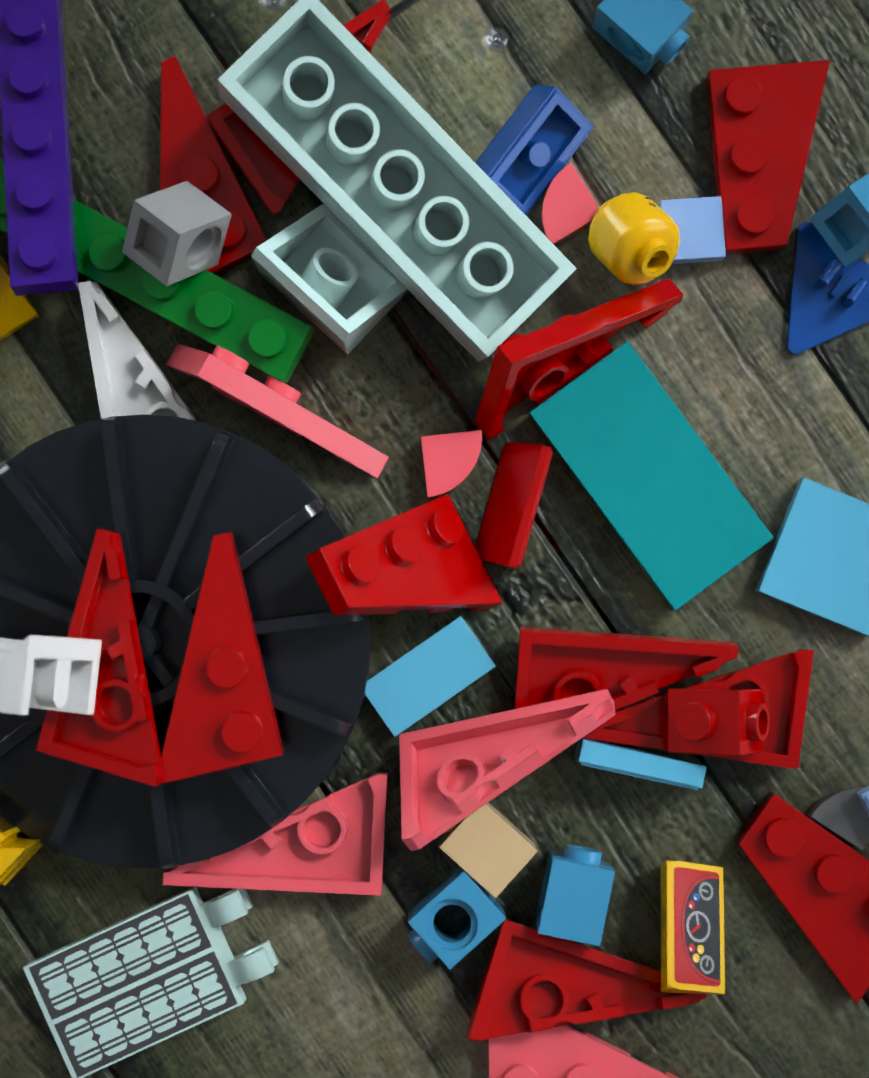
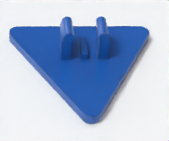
M809 222L802 223L796 230L786 349L792 355H798L869 322V264L859 258L845 268L816 227Z

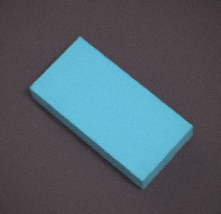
M460 616L369 679L365 695L391 733L396 737L495 668L496 665Z
M585 738L577 741L574 753L576 761L583 766L693 790L703 788L707 766L696 761Z

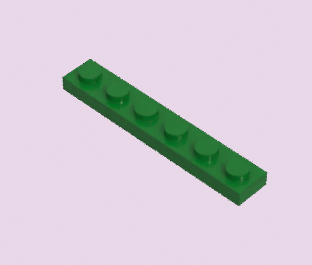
M0 160V230L8 233L4 162ZM73 199L78 272L215 346H220L234 353L254 367L280 381L288 383L316 330L315 328L207 270L165 286L122 253L127 227Z

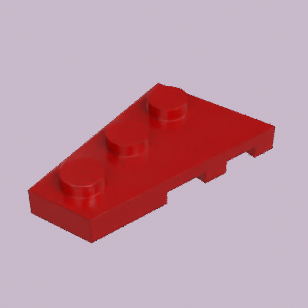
M830 60L709 70L706 76L716 191L717 196H721L726 254L783 250L787 245Z
M449 494L324 546L305 557L334 616L396 614L402 610L427 609L428 613L447 612L453 608L488 611L503 604Z
M769 792L735 842L779 902L783 904L815 951L822 957L839 980L838 982L849 997L858 1004L869 988V860L782 798Z

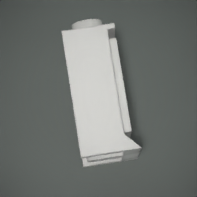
M29 635L24 640L0 638V713L29 715V708L94 715L102 640Z

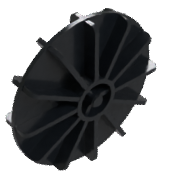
M145 414L113 416L84 422L57 431L29 445L0 464V638L24 640L29 635L67 637L97 528L120 533L159 748L162 755L213 536L232 532L284 753L282 756L171 781L154 787L36 751L47 710L29 708V715L0 713V816L12 826H17L21 832L30 838L42 839L40 843L46 845L47 850L58 855L65 853L85 861L117 867H162L165 869L203 861L230 852L260 837L281 823L307 800L325 779L341 755L355 726L364 699L370 668V615L334 616L305 558L316 550L345 538V535L325 503L298 474L259 445L230 431L199 421L174 416Z

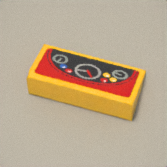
M666 860L661 865V992L725 994L723 867Z

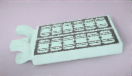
M197 887L189 888L31 961L23 967L72 1078H84L244 1004L247 998L241 984L255 981L274 972L273 966L278 965L279 961L269 940L233 956L220 927L247 915L248 910L253 907L246 889H230L203 902Z

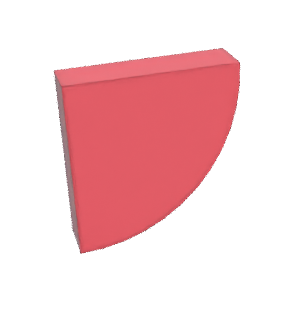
M572 162L554 177L543 201L542 232L555 246L590 226L599 208Z
M482 430L421 437L428 499L451 492L469 476L480 455Z

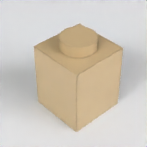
M489 802L451 827L439 839V848L494 898L498 897L538 852L535 844Z

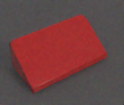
M517 442L506 443L503 447L475 545L482 561L513 570L521 566L553 455L551 447Z

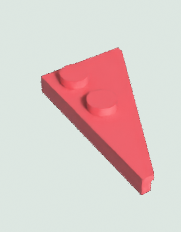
M177 343L166 363L167 366L182 374L185 373L212 385L211 388L224 397L300 438L303 436L331 452L335 457L377 479L389 459L385 454L298 405L297 401L301 393L271 376H268L265 384H262L246 375L245 372L250 363L220 346H216L213 353L210 354Z
M608 689L399 734L402 841L410 851L421 849L615 716L614 700Z
M378 772L299 807L281 823L260 837L230 852L203 861L166 868V871L163 872V885L381 896L388 773Z
M567 1025L536 1032H524L489 1038L488 1040L489 1078H679L667 1071L663 1073L631 1057L630 1053L590 1033L580 1032Z

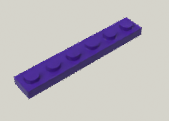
M0 0V97L10 287L16 296L79 290L61 0Z

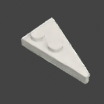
M91 281L80 282L79 292L101 419L113 416L145 414L174 416L197 421L97 282Z

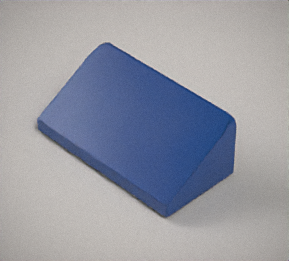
M537 84L528 92L475 163L527 216L547 190L554 177L563 169L595 126L556 86Z

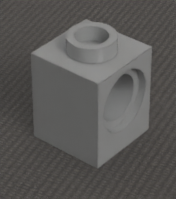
M188 181L179 183L134 200L122 253L165 286H169L218 265L232 214Z

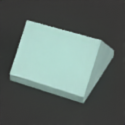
M324 204L256 247L251 255L259 273L347 355L408 291Z

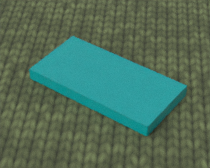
M628 341L529 413L528 416L672 611H676L774 538Z

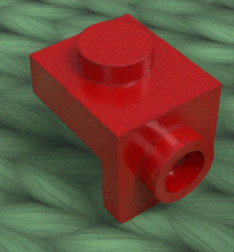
M668 689V752L745 755L762 751V741L766 740L769 733L770 714L767 705L762 703L761 689Z

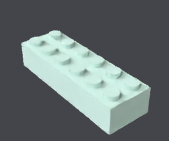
M298 0L217 79L219 97L478 362L489 357L577 269L319 0Z

